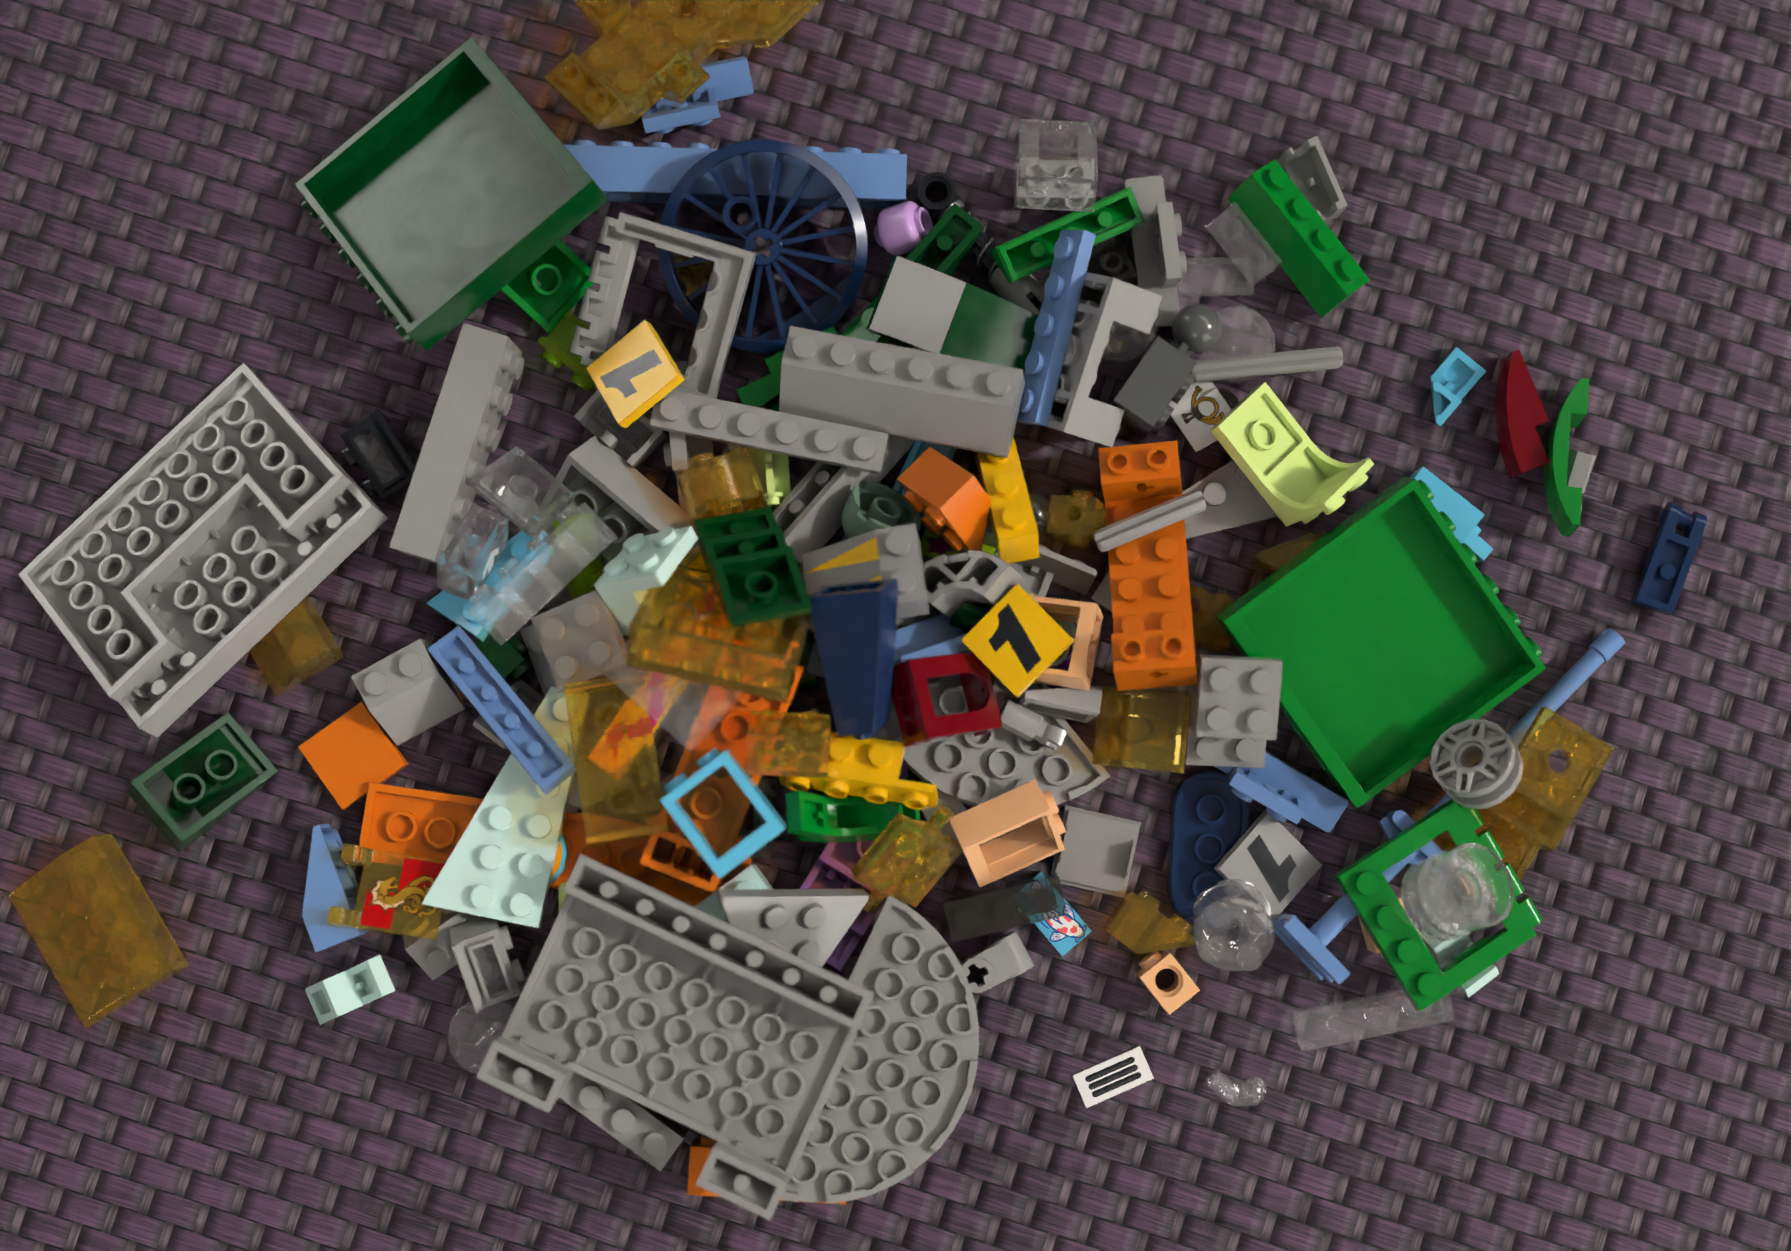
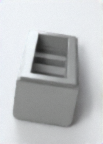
M1090 686V691L1074 688L1026 690L1015 699V703L1036 713L1087 723L1100 714L1103 686Z

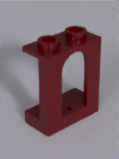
M973 652L910 659L893 667L892 697L904 747L917 746L933 739L974 733V736H980L1003 727L1000 709L996 702L990 677V669ZM960 674L969 712L936 717L927 678Z

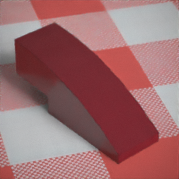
M1517 350L1510 353L1500 362L1495 400L1497 435L1501 455L1510 479L1549 463L1536 430L1537 427L1548 422L1549 419L1521 352Z

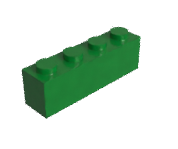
M1276 160L1271 161L1252 173L1227 198L1321 318L1344 303L1370 280Z

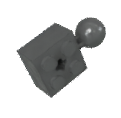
M1191 304L1182 308L1176 314L1172 323V336L1174 339L1172 345L1158 336L1113 400L1112 406L1125 410L1121 426L1141 440L1146 437L1149 431L1154 435L1159 432L1174 411V408L1168 405L1172 400L1178 404L1196 379L1190 373L1197 363L1191 359V356L1194 353H1203L1210 350L1218 342L1222 329L1221 321L1212 308L1203 304Z

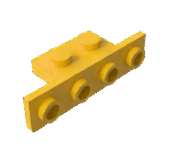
M826 731L818 767L778 762L777 766L780 783L792 791L807 792L810 789L824 791L827 795L835 798H845L848 795L864 797L868 802L875 804H884L887 801L903 803L906 807L915 810H923L927 807L936 808L938 803L937 785L899 779L905 752L903 742L876 738L857 740L854 739L853 735L837 736V733Z

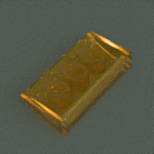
M644 672L564 684L587 845L590 847L668 832L665 807L660 802V799L663 798Z

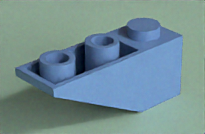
M330 824L313 826L302 917L315 952L331 948L370 932L368 926L360 925L364 903L358 901L354 891V887L357 886L355 874L349 865L345 866L340 853L343 850L341 837L335 828L331 829Z

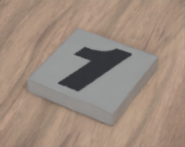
M1263 811L1214 869L1267 922L1273 923L1322 865L1278 820L1270 816L1266 811Z

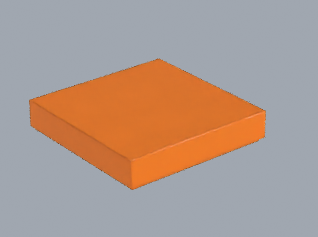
M362 701L298 747L342 810L348 809L367 795L369 782L382 784L409 765L392 739L371 714L365 702Z

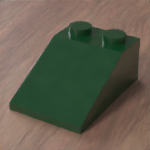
M228 712L132 780L128 794L179 853L226 817L276 775L278 770Z

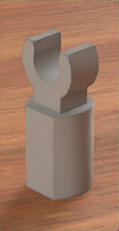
M1569 450L1568 487L1582 488V494H1584L1596 456Z
M1009 699L1000 711L1002 728L1028 741L1035 739L1045 747L1056 751L1058 746L1061 747L1066 737V731L1043 722V716Z

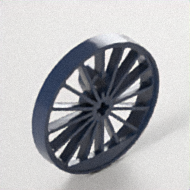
M758 139L733 143L715 150L693 165L680 179L672 191L662 215L661 224L712 240L745 246L742 249L752 252L758 246L756 242L757 237L760 236L763 240L769 238L772 240L773 245L769 248L771 255L767 257L763 253L755 257L752 271L756 264L757 271L745 336L734 334L731 347L752 352L785 350L790 326L820 332L831 328L852 304L864 277L868 254L867 231L861 208L854 193L842 176L830 164L816 154L794 144L777 140ZM756 152L777 154L764 228L748 154ZM788 155L809 164L810 169L773 228L770 229L783 156ZM741 156L750 198L744 196L734 197L715 170V167L728 159ZM815 171L821 172L834 185L837 193L777 234L780 226ZM706 172L711 173L728 198L723 207L722 215L689 193L693 185ZM840 197L843 198L851 215L852 225L781 240L785 235ZM684 199H688L746 240L676 227L675 221ZM740 202L747 204L752 211L751 220L744 226L735 224L730 214L732 207ZM851 231L855 232L856 256L854 261L783 247L784 245ZM658 248L661 270L666 286L682 313L697 327L700 311L694 306L692 300L707 290L709 282L690 295H687L680 283L676 269L711 260L698 257L675 262L673 252ZM781 253L853 267V271L834 288H831L784 257ZM777 260L827 293L808 306ZM771 264L803 309L784 323ZM765 266L778 326L754 339L751 335L763 267Z

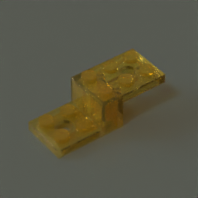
M1548 707L1540 708L1517 747L1524 765L1522 779L1515 791L1500 804L1485 809H1477L1485 823L1476 829L1475 833L1477 834L1484 829L1490 830L1505 855L1495 866L1497 867L1502 863L1509 862L1520 881L1539 849L1555 851L1615 749ZM1556 750L1563 752L1567 758V766L1560 773L1554 772L1549 765V757ZM1450 837L1443 849L1447 860L1441 866H1434L1438 871L1433 877L1493 914L1498 915Z

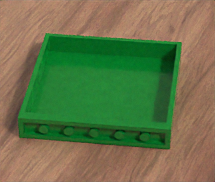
M1402 477L1214 617L1242 657L1280 658L1283 661L1279 709L1340 794L1348 800L1349 804L1357 809L1428 757L1439 736L1452 725L1468 719H1479L1546 669L1539 658L1542 655L1539 646L1530 637L1527 636L1525 638L1518 628V625L1521 624L1519 617L1509 606H1503L1496 596L1499 593L1497 585L1488 575L1480 573L1475 565L1478 559L1474 552L1465 543L1460 544L1453 534L1456 527L1452 520L1444 512H1438L1431 502L1434 499V495L1430 488L1422 480L1417 481L1414 478Z

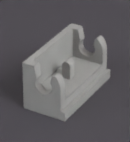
M1318 136L1308 139L1302 147L1293 150L1292 147L1287 149L1276 160L1324 222L1339 217L1348 206Z

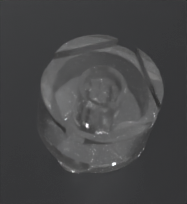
M1240 879L1217 882L1218 885L1208 890L1206 888L1198 896L1194 905V941L1198 954L1203 961L1222 970H1256L1268 956L1274 944L1275 933L1270 903L1262 894V891L1248 881Z

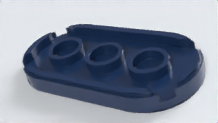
M1214 770L1196 772L1185 778L1173 794L1170 812L1167 875L1168 897L1173 908L1181 917L1200 926H1216L1224 923L1238 912L1245 900L1214 867L1248 830L1250 824V803L1242 800L1231 791L1233 787L1229 785L1228 774Z

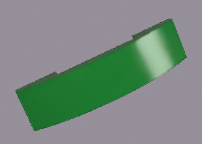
M1581 378L1561 404L1552 421L1545 444V452L1549 459V463L1543 465L1546 500L1560 534L1566 537H1570L1580 526L1582 488L1567 486L1570 428H1577L1587 416L1589 379Z

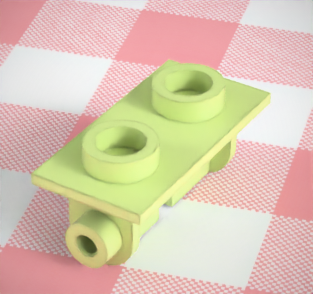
M749 448L753 509L777 508L791 492L788 456Z

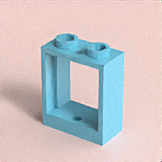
M715 748L696 762L700 770L691 777L687 778L684 773H681L664 786L668 794L660 799V802L720 879L785 830L787 825L730 749L720 754ZM724 765L766 822L719 857L677 800Z

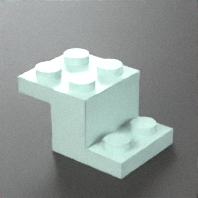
M691 526L678 529L667 527L658 533L645 536L642 533L635 534L623 543V549L617 557L605 565V572L594 586L617 621L622 636L656 630L691 583L680 565L681 561L699 539Z

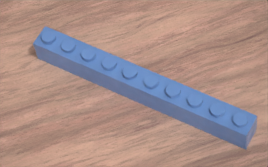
M575 140L572 142V145H564L609 199L607 200L609 202L667 203L672 191L685 173L702 158L718 150L709 149L708 145L702 143H690L687 145V148H671L670 144L664 142L649 143L648 147H635L627 141H613L610 146H600L589 140ZM815 146L802 147L825 160L842 176L854 193L861 209H884L906 202L907 154H900L898 150L890 148L879 149L877 153H862L860 149L853 147L841 148L839 152H824L822 148ZM756 152L748 154L758 206H768L777 158L776 153ZM788 155L783 156L774 206H787L810 169L809 164ZM741 156L728 159L715 167V170L734 197L744 196L750 198ZM815 171L793 207H817L837 193V189L821 172ZM706 172L689 192L705 204L725 205L728 201V198L710 172ZM840 197L826 208H847L843 198ZM684 199V201H683L682 204H694V203H692V202L689 201L688 199ZM740 202V203H737L736 205H747V204H745V203H743V202Z

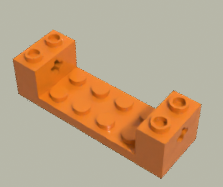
M1177 441L1099 448L1100 478L1105 501L1106 526L1182 495ZM1185 519L1108 550L1114 634H1111L1113 669L1118 691L1197 685Z
M729 638L673 779L681 773H684L687 778L691 777L700 770L696 762L716 748L720 754L730 749L758 786L789 706L794 702L807 667L736 638ZM724 765L677 800L719 857L734 846L751 804L749 798ZM662 805L654 827L667 824L668 830L654 833L652 830L640 864L715 893L720 887L723 877L719 879Z

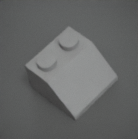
M419 639L351 676L367 708L397 746L467 709L451 678L428 651V648L432 646L431 641Z

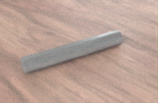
M1337 346L1194 360L1197 363L1190 373L1196 377L1194 382L1338 369L1343 365V353L1341 347Z

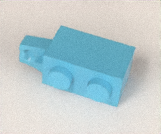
M1424 466L1414 471L1409 478H1414L1417 481L1422 480L1430 488L1434 495V499L1431 502L1438 512H1444L1452 520L1456 527L1453 534L1460 544L1465 543L1471 548L1478 559L1477 563L1483 562L1493 550L1488 543L1478 536L1481 529L1477 524L1485 514Z

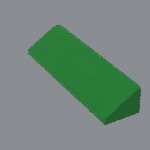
M1128 187L989 250L1009 284L1052 265L1054 247L1059 239L1061 230H1086L1096 234L1094 246L1145 223V220L1131 187Z

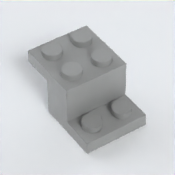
M597 590L532 617L533 625L520 630L544 697L550 687H556L558 692L583 689L619 674L617 669L633 663L619 625Z
M1199 655L1197 685H1189L1184 762L1186 765L1264 768L1266 740H1276L1283 663L1280 658Z

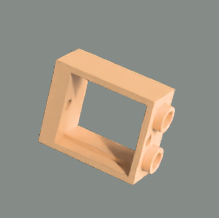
M1036 596L1038 604L1054 620L1076 622L1078 624L1069 670L1047 668L1033 683L1090 691L1104 617L1098 604Z
M1036 779L949 818L979 888L1065 850L1060 835L1065 833L1066 830L1058 814V807L1049 790L1042 793Z

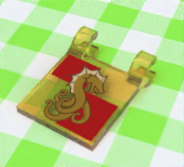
M343 844L342 863L364 866L355 909L350 910L330 906L327 923L334 927L363 929L437 941L443 908L424 905L422 902L447 861Z

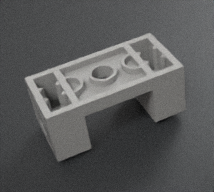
M1086 272L1047 427L1113 447L1115 438L1121 428V420L1125 410L1088 397L1096 381L1098 366L1104 348L1109 342V333L1112 325L1150 334L1153 323L1158 316L1161 295L1113 277Z

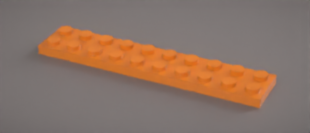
M369 782L357 860L403 867L405 858L445 864L484 798ZM566 811L562 833L566 837L569 852L564 871L549 888L559 889L561 882H567L579 855L583 854L693 907L713 894V892L640 864L651 833L590 845L588 843V839L654 827L655 823L581 812L573 814ZM738 835V837H737L736 842H735L734 845H736L738 842H740V841H741L742 839H744L746 836H739V835ZM753 854L725 874L719 888L752 864Z

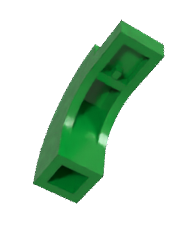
M803 791L786 793L787 808L785 818L788 824V833L798 835L800 841L826 843L857 842L921 833L919 810L908 808L903 803L887 801L884 804H875L868 802L864 797L835 798Z

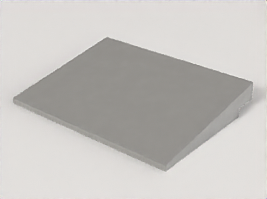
M242 363L18 575L108 696L122 705L139 729L158 738L376 531L388 517L245 363Z

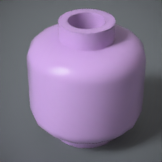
M906 201L884 208L879 213L877 225L874 227L876 242L893 256L911 253L933 228L932 218L926 208L920 207L914 201Z

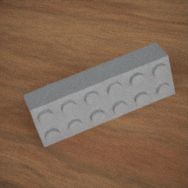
M463 323L389 546L390 548L408 556L452 569L454 561L458 562L465 547V540L461 539L465 526L471 525L477 510V504L473 503L477 489H482L487 481L489 467L485 465L489 453L496 451L500 441L501 431L497 430L501 416H506L510 410L513 395L509 392L513 380L520 378L524 367V358L521 357L522 351L508 336Z

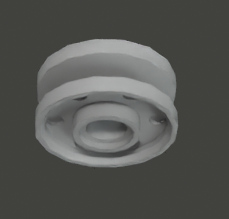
M1468 719L1452 725L1439 736L1432 748L1430 767L1433 777L1454 803L1468 809H1485L1500 804L1515 791L1522 779L1524 764L1520 751L1512 743L1509 735L1498 724L1486 719ZM1478 761H1481L1478 765L1472 767L1473 764H1475Z

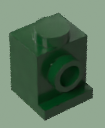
M498 620L484 642L478 639L474 644L506 682H510L512 679L518 682L533 668V665L530 663L531 660L524 654L528 648L514 633L507 636L505 633L510 627L505 622Z

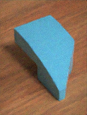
M1454 347L1430 376L1434 419L1438 426H1441L1462 402L1464 396L1486 372L1485 369L1458 347Z

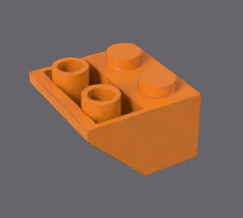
M929 446L897 478V481L906 491L902 497L916 512L919 513L921 511L924 517L921 519L923 525L935 536L942 533L944 540L954 550L959 552L963 548L966 551H981L991 499L974 475Z

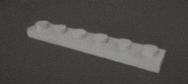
M672 390L653 406L649 424L654 429L880 475L889 439L888 433Z

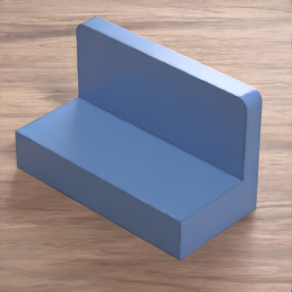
M941 614L896 630L893 667L910 659L972 651L961 641L966 634L961 629L950 624L952 616L948 617L945 614Z

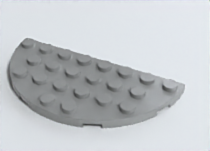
M922 554L923 564L933 559V557ZM928 602L930 614L896 619V630L944 613ZM990 670L996 702L1001 711L1008 699L1015 702L1017 697ZM960 674L927 678L936 717L969 712ZM1032 683L1026 690H1035L1040 688L1037 686V684ZM1041 713L1037 714L1043 716V722L1057 726L1067 732L1061 747L1058 746L1056 751L1045 747L1035 739L1028 741L1001 727L980 736H974V733L933 739L917 746L905 747L902 762L923 782L937 785V791L973 806L984 803L1035 779L1042 793L1049 790L1056 805L1079 797L1110 777V774L1064 718Z
M888 895L849 977V981L875 993L798 1164L781 1197L783 1200L792 1202H827V1204L838 1203L873 1195L895 1185L910 1176L915 1169L927 1161L944 1144L963 1114L972 1092L978 1066L979 1023L970 984L957 957L939 932L924 917L891 895Z

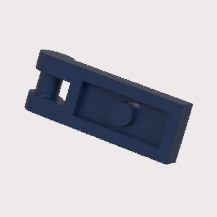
M1668 502L1665 505L1660 516V525L1631 602L1664 615L1673 614L1707 523L1706 515L1698 512L1687 513L1682 511V506L1672 502ZM1677 525L1685 528L1684 537L1674 533Z

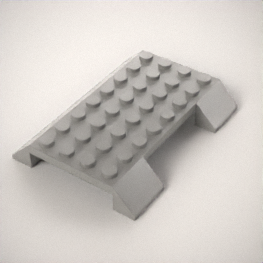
M580 854L563 891L568 893L562 908L502 1036L493 1040L476 1078L549 1113L572 1075L576 1072L718 1141L713 1146L696 1185L770 1221L798 1164L875 992L588 856Z

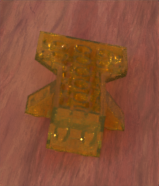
M577 0L575 2L576 6L600 38L579 57L574 52L569 54L544 78L597 130L631 124L661 98L682 104L710 78L709 74L698 64L716 48H732V44H754L755 48L771 47L822 0H642L633 9L629 0ZM693 14L694 16L689 18L687 15Z

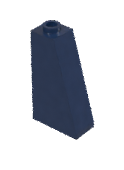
M897 579L825 585L808 596L812 607L810 614L837 736L853 735L854 739L857 740L871 738L877 734V730L890 720L898 602Z

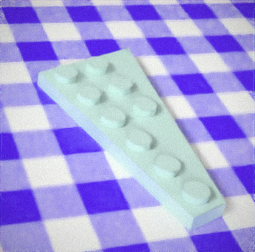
M550 687L534 716L576 767L592 695L581 694L567 697V691L558 692L556 687ZM511 753L422 904L540 928L574 774L545 795Z

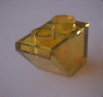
M1129 890L1102 927L1137 954L1193 946L1197 941L1194 936L1189 934L1193 926L1175 913L1169 919L1157 909L1161 903L1144 890H1141L1138 895Z

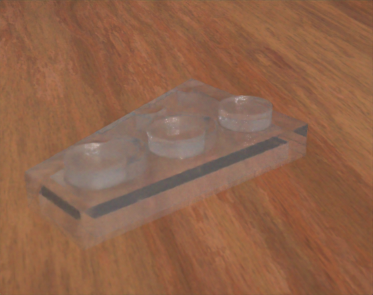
M626 641L601 669L605 676L690 752L696 749L746 692L631 641Z

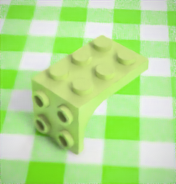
M1266 382L1257 386L1210 430L1286 527L1299 521L1307 524L1321 512L1329 515L1337 510L1345 502L1342 496L1347 491L1351 492L1360 487L1368 479L1365 473L1374 465L1369 457L1356 463H1343L1323 453L1311 441Z

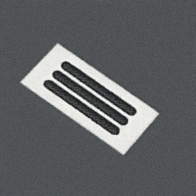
M1140 1046L1073 1075L1086 1108L1154 1079Z

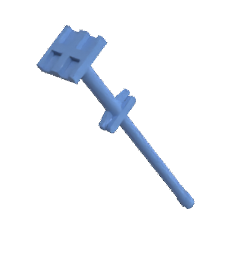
M1611 628L1606 629L1588 647V651L1507 732L1512 743L1517 748L1602 663H1606L1625 644L1621 635ZM1445 794L1425 816L1452 799ZM1395 810L1388 812L1386 817H1383L1378 823L1387 840H1389L1415 822L1406 812ZM1431 840L1399 863H1395L1383 871L1382 874L1389 883L1409 863L1424 873L1433 876L1438 871L1434 866L1445 864L1447 856ZM1345 893L1309 930L1295 915L1280 914L1273 923H1266L1270 930L1319 980L1325 979L1330 983L1335 981L1340 985L1351 974L1326 948L1357 915Z

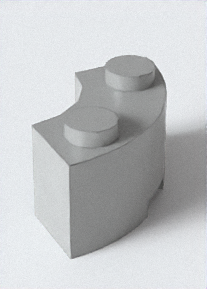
M967 550L968 553L950 556L943 554L923 564L928 602L948 617L952 616L965 602L970 604L989 603L995 606L1016 584L1021 586L1026 579L1002 559L981 551Z

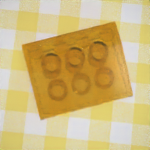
M679 564L663 586L648 589L630 624L626 665L640 668L646 672H658L679 677L685 681H696L718 686L728 691H739L757 695L767 700L786 702L796 677L811 625V614L808 613L731 628L720 606L708 571Z
M112 833L91 836L57 857L8 895L86 1029L189 967L185 957Z

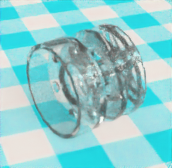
M1466 843L1445 850L1441 854L1430 856L1428 859L1420 860L1408 868L1402 880L1401 898L1405 913L1413 926L1426 937L1441 942L1453 940L1460 936L1468 935L1472 931L1483 930L1499 924L1508 916L1513 905V885L1508 870L1494 852L1488 847L1477 843Z

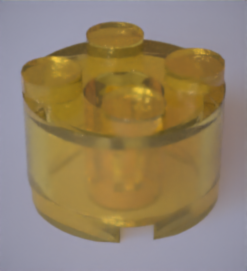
M746 447L733 449L726 455L713 457L712 453L697 455L690 459L691 467L678 476L680 490L693 526L694 520L761 509L767 503L753 458Z

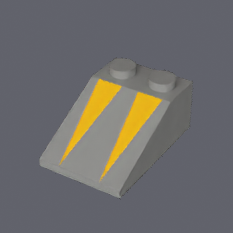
M916 523L875 529L802 555L808 596L825 585L897 579L898 602L896 619L930 614L920 538ZM809 613L810 629L814 631L811 614Z

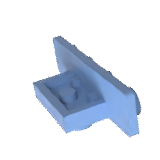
M745 56L613 83L598 88L607 124L642 118L645 133L655 132L658 134L668 133L676 127L688 124L695 126L706 125L712 122L713 119L721 118L718 101L754 93L749 65Z
M1265 751L1264 768L1214 766L1228 774L1229 785L1233 787L1231 791L1236 796L1249 803L1253 799L1266 806L1265 811L1270 816L1283 823L1288 819L1298 824L1301 818L1323 831L1331 832L1349 804L1344 796Z

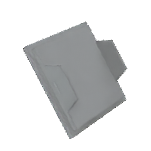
M1065 805L1062 823L1066 832L1060 835L1065 850L1054 855L1049 881L1125 898L1141 822Z

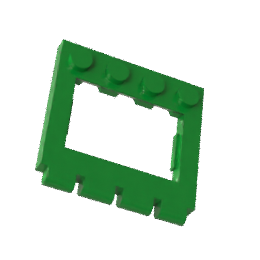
M1453 800L1447 801L1334 875L1414 1009L1420 1012L1536 936L1537 934L1533 928L1543 921L1528 895L1518 900L1515 899V897L1525 891V888L1509 862L1502 863L1497 867L1495 866L1505 855L1490 830L1484 829L1477 834L1475 833V830L1485 823L1478 810L1468 809L1454 803ZM1447 830L1505 927L1488 938H1481L1454 956L1452 962L1440 969L1382 872L1395 863H1399Z

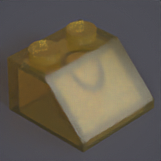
M309 595L249 650L276 697L281 696L345 657Z
M1103 687L1100 714L1097 716L1092 764L1184 773L1191 695L1143 689L1118 691V687Z

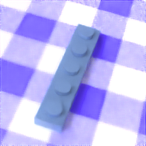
M1061 230L1059 239L1055 244L1050 275L1044 286V299L1034 326L1035 334L1031 350L1025 361V386L1017 417L1018 422L1040 426L1048 425L1096 234L1086 230Z
M459 625L428 648L430 654L545 795L577 771L573 762Z

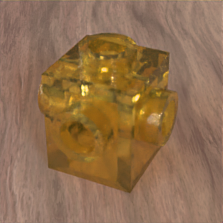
M1073 490L1070 496L1051 495L1047 533L1057 541H1065L1066 546L1088 548L1089 542L1096 543L1093 533L1107 526L1108 510L1104 509L1105 505L1097 497H1094V493L1089 491Z

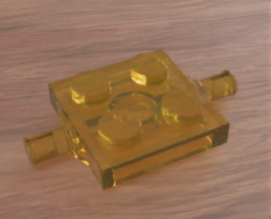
M941 804L928 821L913 820L898 812L851 870L854 879L872 887V890L868 893V902L863 908L865 911L871 914L874 913L879 904L888 896L916 907L962 853L963 849L959 841L943 834L941 831L951 817L954 816L953 811L949 807Z

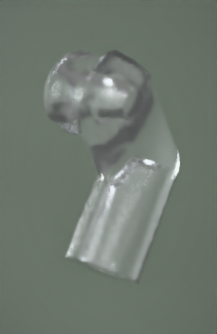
M1218 1069L1209 1076L1205 1083L1233 1107L1256 1106L1263 1101L1264 1094L1267 1091L1265 1082L1258 1077H1251L1246 1083L1234 1084Z

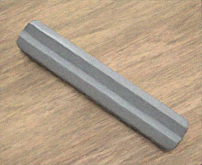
M1194 489L1096 530L1093 533L1094 540L1098 549L1101 552H1106L1206 509L1205 498L1199 489Z

